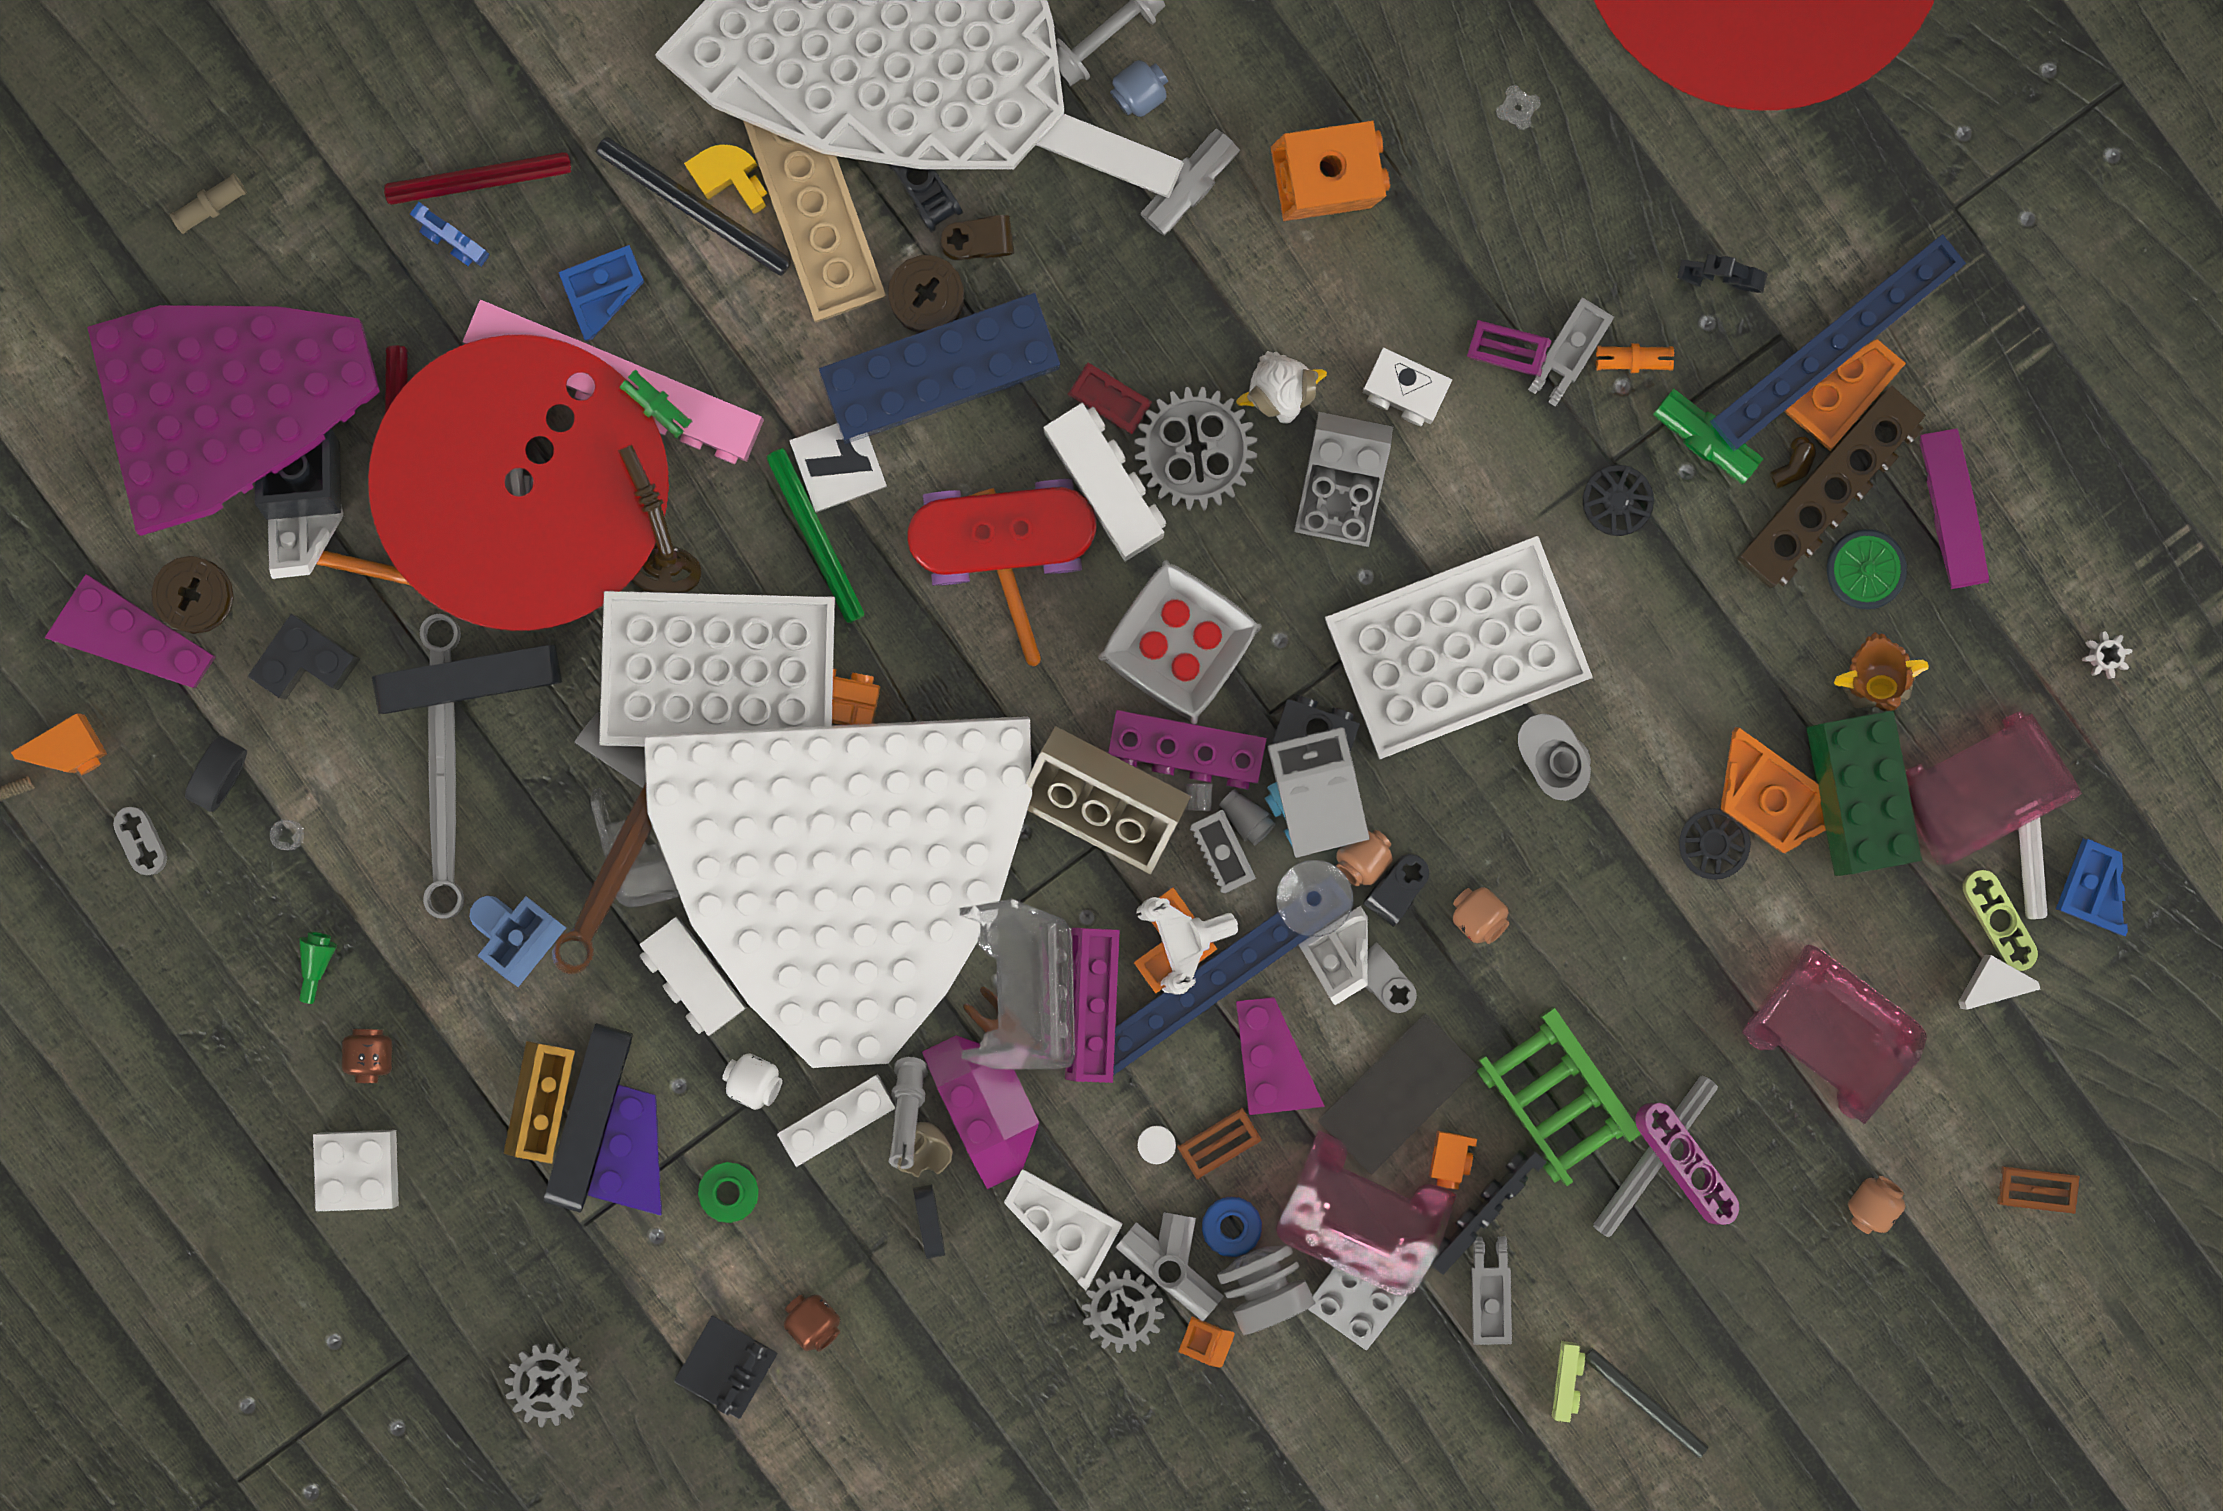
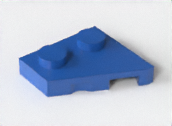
M420 202L411 211L410 215L422 225L419 232L437 245L441 239L451 245L453 249L450 254L469 267L473 261L482 267L490 254L448 222L443 221L429 211Z
M630 245L559 272L586 342L592 340L644 283Z
M2083 838L2056 910L2116 934L2126 936L2128 927L2124 923L2122 901H2125V888L2121 881V874L2123 872L2122 853Z

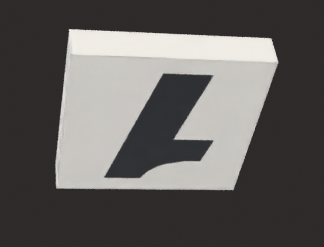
M836 423L790 440L816 513L887 487L869 436L844 445Z

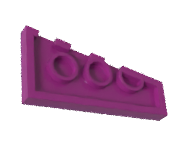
M85 574L45 636L46 639L191 688L197 687L216 657L87 574Z

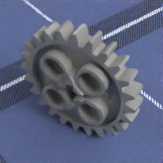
M1186 387L1183 399H1179L1174 391L1170 392L1171 404L1167 405L1158 399L1156 403L1160 412L1156 414L1147 410L1146 416L1151 421V424H1139L1138 429L1146 434V438L1135 439L1137 446L1145 448L1144 452L1135 455V460L1146 461L1147 464L1139 470V474H1151L1152 478L1148 482L1147 488L1150 489L1159 485L1161 487L1158 495L1160 500L1168 493L1173 495V507L1178 504L1180 499L1186 500L1188 511L1191 510L1194 501H1199L1204 511L1207 509L1208 499L1211 498L1218 506H1221L1222 493H1225L1232 499L1235 497V492L1232 488L1233 484L1240 487L1246 486V482L1240 476L1241 472L1252 474L1254 471L1251 466L1245 463L1246 460L1257 458V453L1247 450V446L1255 444L1257 438L1246 437L1245 434L1253 427L1252 422L1241 424L1239 421L1245 413L1244 409L1238 410L1235 413L1231 411L1234 399L1231 398L1224 404L1219 403L1220 391L1218 390L1211 399L1206 398L1205 387H1201L1198 397H1193L1189 387ZM1191 415L1195 417L1198 443L1202 446L1206 445L1207 450L1201 452L1200 457L1204 475L1203 482H1198L1196 479L1193 453H1186L1185 448L1191 445L1188 417ZM1207 418H1216L1222 423L1223 431L1219 436L1208 437L1202 432V422ZM1168 424H1180L1185 430L1184 439L1177 443L1169 442L1163 434L1164 428ZM1221 455L1227 460L1228 469L1224 474L1214 475L1208 470L1206 464L1211 456ZM1178 460L1186 462L1191 469L1189 477L1184 480L1172 478L1169 473V467L1173 462Z

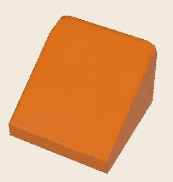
M1192 1316L1178 1352L1207 1365L1221 1368L1235 1333Z

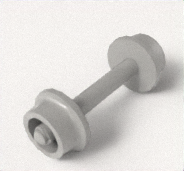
M1129 0L1127 4L1072 50L1061 39L1057 38L1056 48L1060 78L1069 87L1080 79L1088 80L1090 74L1081 62L1138 13L1153 25L1156 22V15L1165 7L1164 1Z

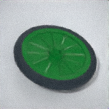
M1872 529L1856 530L1843 536L1832 548L1827 561V577L1833 592L1844 603L1859 609H1876L1891 602L1902 590L1907 576L1905 555L1898 543L1887 534Z

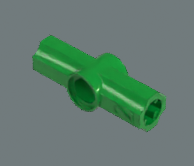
M1674 388L1653 413L1657 420H1660L1667 428L1683 438V443L1692 452L1707 462L1712 461L1741 485L1747 481L1764 459L1745 443L1733 452L1710 423L1716 416L1708 411L1703 412Z

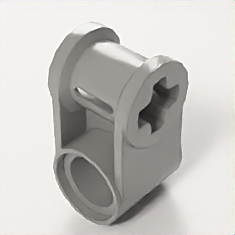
M1376 942L1368 949V981L1365 988L1370 993H1373L1391 1012H1406L1416 1002V989L1398 969L1399 966ZM1395 986L1397 989L1406 987L1409 992L1405 997L1409 1002L1405 1006L1400 1002L1395 1005L1390 1002L1389 999L1393 996L1390 991L1391 987Z

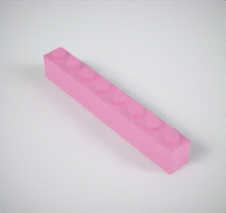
M483 300L479 301L462 341L463 343L467 344L484 338L502 335H533L564 341L599 357L639 390V387L628 378L636 369L660 393L664 391L668 394L667 400L689 419L693 420L688 428H683L673 419L684 430L681 434L680 442L698 450L701 449L702 444L717 449L714 456L732 464H736L737 459L747 462L764 421L761 416ZM576 373L568 379L566 387L576 391L574 398L586 400L594 393L595 383L588 374ZM654 418L660 434L665 435L667 429Z

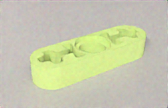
M1986 870L1971 872L1963 882V892L2000 959L2018 971L2031 968L2038 957L2037 947L1998 878L1992 872ZM1977 877L1981 881L1989 880L1991 886L1986 890L1991 900H1995L1998 896L2001 900V903L1990 905L1984 912L1980 906L1988 904L1982 894H1974L1972 891L1977 886L1975 882ZM1998 909L2005 910L2011 920L2009 927L2002 932L1994 930L1990 924L1991 914ZM2018 930L2020 936L2013 937L2018 947H2027L2028 952L2024 954L2026 961L2023 964L2019 960L2012 961L2010 959V955L2014 953L2012 945L2009 941H2005L2002 945L1999 938L2008 937Z

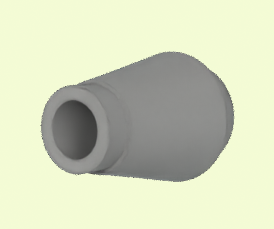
M1235 789L1219 804L1245 842L1249 840L1253 845H1257L1275 826V823L1270 819L1271 814L1242 794H1239Z

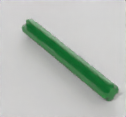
M781 448L769 453L766 459L833 597H835V601L845 621L852 623L864 616V611L786 451Z

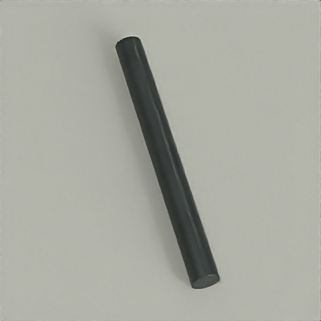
M1591 1348L1585 1354V1362L1698 1458L1704 1455L1709 1448L1704 1442L1594 1348Z

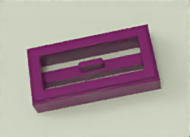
M1478 320L1467 357L1541 377L1543 371L1541 367L1543 362L1546 361V350L1550 348L1551 340L1546 337ZM1485 331L1536 344L1538 348L1537 351L1482 338V335ZM1483 346L1530 358L1534 361L1530 365L1480 352L1478 348Z

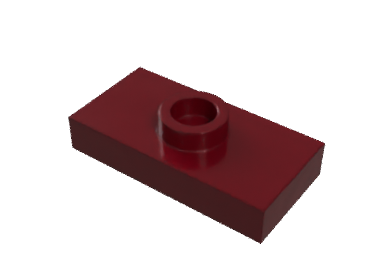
M1087 362L1068 393V396L1079 403H1083L1087 408L1094 407L1100 416L1133 435L1152 404V401Z

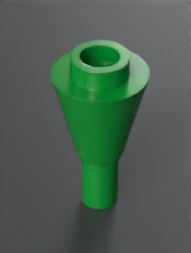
M308 932V937L299 938L303 977L299 1001L303 1003L313 1004L315 1002L318 981L321 980L337 947V944L330 941L331 936L328 934Z

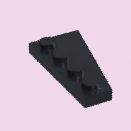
M1530 1148L1525 1153L1518 1150L1505 1165L1509 1171L1501 1181L1498 1182L1494 1178L1481 1192L1480 1196L1484 1200L1475 1210H1472L1470 1207L1467 1208L1458 1218L1455 1225L1459 1229L1450 1239L1443 1236L1432 1248L1430 1254L1433 1258L1429 1263L1444 1275L1478 1237L1476 1232L1480 1228L1485 1229L1500 1214L1503 1208V1201L1505 1199L1510 1200L1513 1196L1515 1197L1525 1187L1526 1181L1529 1178L1527 1174L1531 1169L1534 1168L1536 1171H1539L1547 1162Z

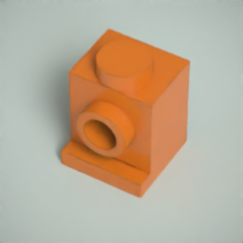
M1437 1130L1429 1171L1430 1177L1437 1178V1186L1459 1190L1463 1175H1470L1473 1153L1467 1152L1468 1145L1476 1147L1477 1139L1475 1137Z

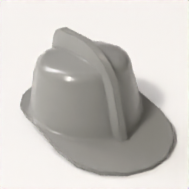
M1550 714L1531 716L1522 724L1518 733V747L1523 759L1545 794L1553 799L1563 801L1577 798L1585 791L1590 781L1591 759L1588 749L1577 739L1572 729L1562 719Z

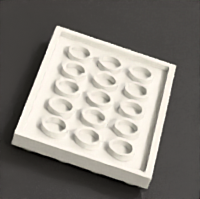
M1538 536L1325 617L1379 760L1593 678Z
M604 591L600 745L645 746L644 735L832 726L835 597Z

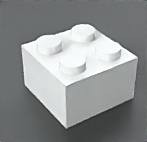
M396 1130L320 1132L313 1135L316 1211L393 1209L399 1206Z

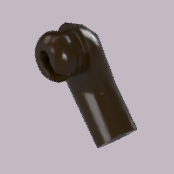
M1795 438L1791 443L1792 456L1789 464L1770 472L1773 484L1777 489L1808 475L1816 456V448L1813 443H1810L1808 438Z

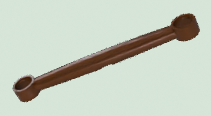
M646 782L599 871L572 932L563 934L553 948L552 957L554 964L564 973H580L589 965L593 957L591 940L618 895L653 828L647 811ZM574 940L583 944L587 951V960L578 966H571L565 963L559 953L560 946L564 942Z

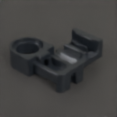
M1707 254L1705 262L1681 260L1677 278L1694 286L1701 287L1703 279L1713 281L1715 275L1724 276L1723 283L1734 288L1754 293H1763L1768 273L1758 268L1741 264L1735 261L1736 258L1719 257Z

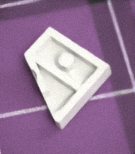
M342 505L341 513L268 520L269 570L272 579L311 574L343 518Z
M1359 906L1299 944L1334 1005L1367 986L1368 917L1362 907Z

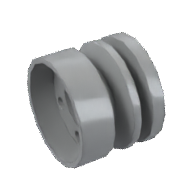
M1289 1243L1279 1246H1265L1237 1258L1226 1269L1217 1274L1221 1284L1234 1280L1239 1282L1225 1291L1227 1298L1242 1295L1246 1298V1302L1233 1310L1243 1335L1263 1330L1287 1320L1315 1304L1305 1280L1287 1282L1286 1276L1299 1267L1297 1260L1282 1265L1279 1263L1280 1260L1293 1253Z

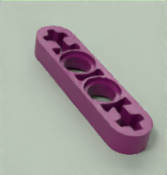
M1647 1103L1641 1106L1636 1114V1126L1639 1132L1701 1216L1708 1223L1714 1225H1727L1735 1221L1739 1213V1202L1673 1110L1663 1103ZM1652 1113L1659 1114L1656 1120L1659 1127H1652L1651 1124L1654 1121ZM1663 1130H1671V1132L1665 1133ZM1675 1139H1679L1684 1148L1683 1155L1678 1160H1675L1670 1153L1671 1143ZM1697 1168H1700L1705 1174V1182L1700 1189L1694 1187L1691 1178L1692 1173ZM1716 1201H1723L1724 1204L1721 1206L1723 1214H1716L1719 1208Z

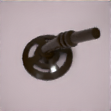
M633 445L625 446L618 451L636 487L634 494L636 497L640 496L638 503L644 505L641 509L648 514L656 540L653 548L656 550L650 553L642 568L647 574L658 579L657 581L649 578L639 570L631 581L639 588L650 593L689 592L700 581L701 566L692 554L682 548L673 546L661 507L664 502L662 499L657 498L660 495L659 491H654L656 485L655 483H650ZM682 569L690 573L686 578L672 582L671 577L679 574Z

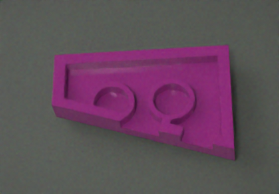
M1275 998L1236 1001L1249 1115L1325 1107Z

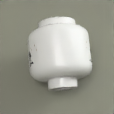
M751 1053L743 1055L738 1061L732 1059L723 1074V1080L727 1082V1095L731 1099L754 1110L760 1109L764 1105L770 1106L776 1099L782 1085V1079L778 1077V1068L774 1064Z

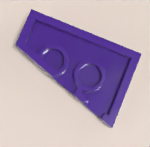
M618 1085L588 1196L662 1215L656 1094Z

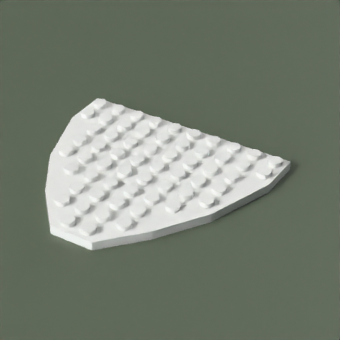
M704 0L655 54L662 64L715 109L823 154L916 169H1014L1064 114L1054 24L1047 0Z
M1026 716L644 735L648 815L691 925L746 1002L812 1068L888 1064L947 994L998 908L1032 796V788L1026 784L1031 773L1030 718Z

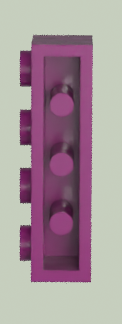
M1116 710L1108 753L1136 768L1137 762L1153 764L1151 772L1174 776L1175 769L1190 771L1189 779L1211 783L1212 776L1227 778L1226 786L1249 790L1250 783L1258 784L1266 738Z

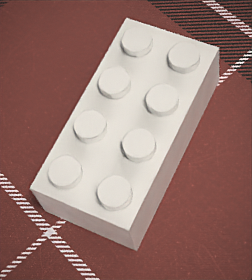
M1081 403L1044 426V434L1082 495L1091 504L1099 522L1126 562L1164 537L1162 528L1166 526V521L1155 504L1148 507L1142 496L1146 494V490L1136 473L1132 472L1128 475L1121 465L1125 462L1124 459L1126 458L1115 440L1107 442L1101 432L1105 430V424L1095 408L1092 407L1087 410L1084 404Z

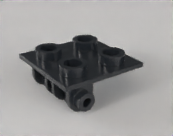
M712 1315L674 1382L714 1404L716 1409L728 1416L731 1414L741 1419L778 1353Z

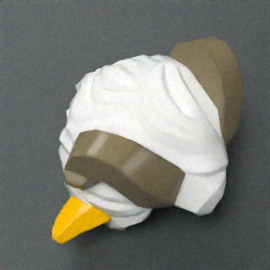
M1267 351L1265 355L1260 357V362L1251 377L1250 391L1241 395L1236 400L1238 406H1256L1268 417L1276 416L1281 423H1291L1300 413V410L1308 406L1315 399L1316 384L1327 376V372L1322 369L1309 370L1303 363L1295 359L1289 358L1286 355H1280L1278 352L1272 353Z

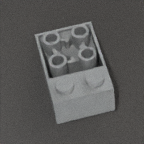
M1318 412L1294 532L1369 547L1392 442V426Z
M1344 727L1268 746L1295 858L1370 839Z

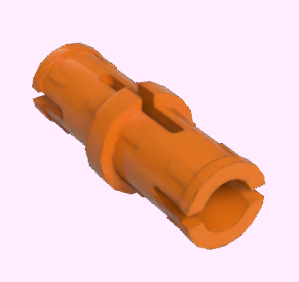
M1631 343L1630 347L1597 346L1596 356L1612 357L1611 360H1596V370L1630 369V373H1639L1640 369L1673 371L1674 360H1658V357L1674 356L1673 346L1640 347L1639 343Z

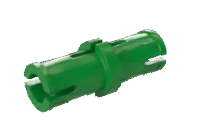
M635 369L628 378L639 387V390L628 380H625L619 388L624 390L645 409L643 413L648 418L653 416L677 439L684 430L673 419L683 428H688L693 420L689 419L667 400L668 394L664 391L661 393L657 391Z

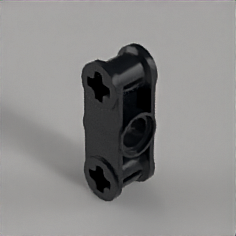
M887 164L893 170L914 203L913 205L930 233L936 230V225L954 214L959 216L963 213L956 198L948 186L944 185L935 169H923L929 174L927 181L921 185H914L908 181V176L916 168Z

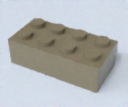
M1057 726L1054 727L1026 781V784L1032 788V796L1027 811L1150 875L1191 798L1190 795Z

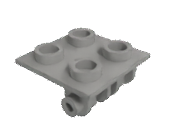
M1343 1252L1336 1261V1266L1312 1297L1315 1304L1308 1308V1310L1367 1351L1406 1301L1408 1295L1402 1292L1400 1287H1395L1385 1280L1383 1275H1378L1374 1272L1373 1268H1368L1354 1258L1353 1254L1350 1255L1347 1252Z

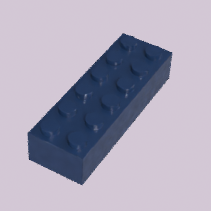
M1033 293L819 368V375L845 445L1057 371L1061 364L1036 294Z

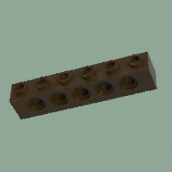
M1893 386L1888 387L1736 559L1769 588L1775 587L1777 583L1784 587L1797 573L1798 569L1794 564L1804 554L1807 558H1810L1824 542L1819 538L1828 526L1834 530L1849 514L1844 509L1853 498L1859 502L1873 487L1874 484L1869 480L1878 469L1885 473L1898 459L1899 456L1894 451L1901 443L1905 441L1908 445L1911 444L1922 432L1924 427L1919 423L1926 415ZM1878 423L1887 424L1892 429L1893 437L1889 443L1880 442L1876 438L1875 428ZM1858 451L1867 457L1868 465L1865 471L1860 472L1852 468L1850 465L1852 452ZM1828 480H1836L1841 484L1843 493L1839 500L1830 499L1826 495L1824 487ZM1803 508H1810L1817 514L1818 522L1814 528H1806L1801 524L1799 514ZM1779 536L1787 537L1792 542L1793 550L1788 557L1778 555L1774 549V542Z

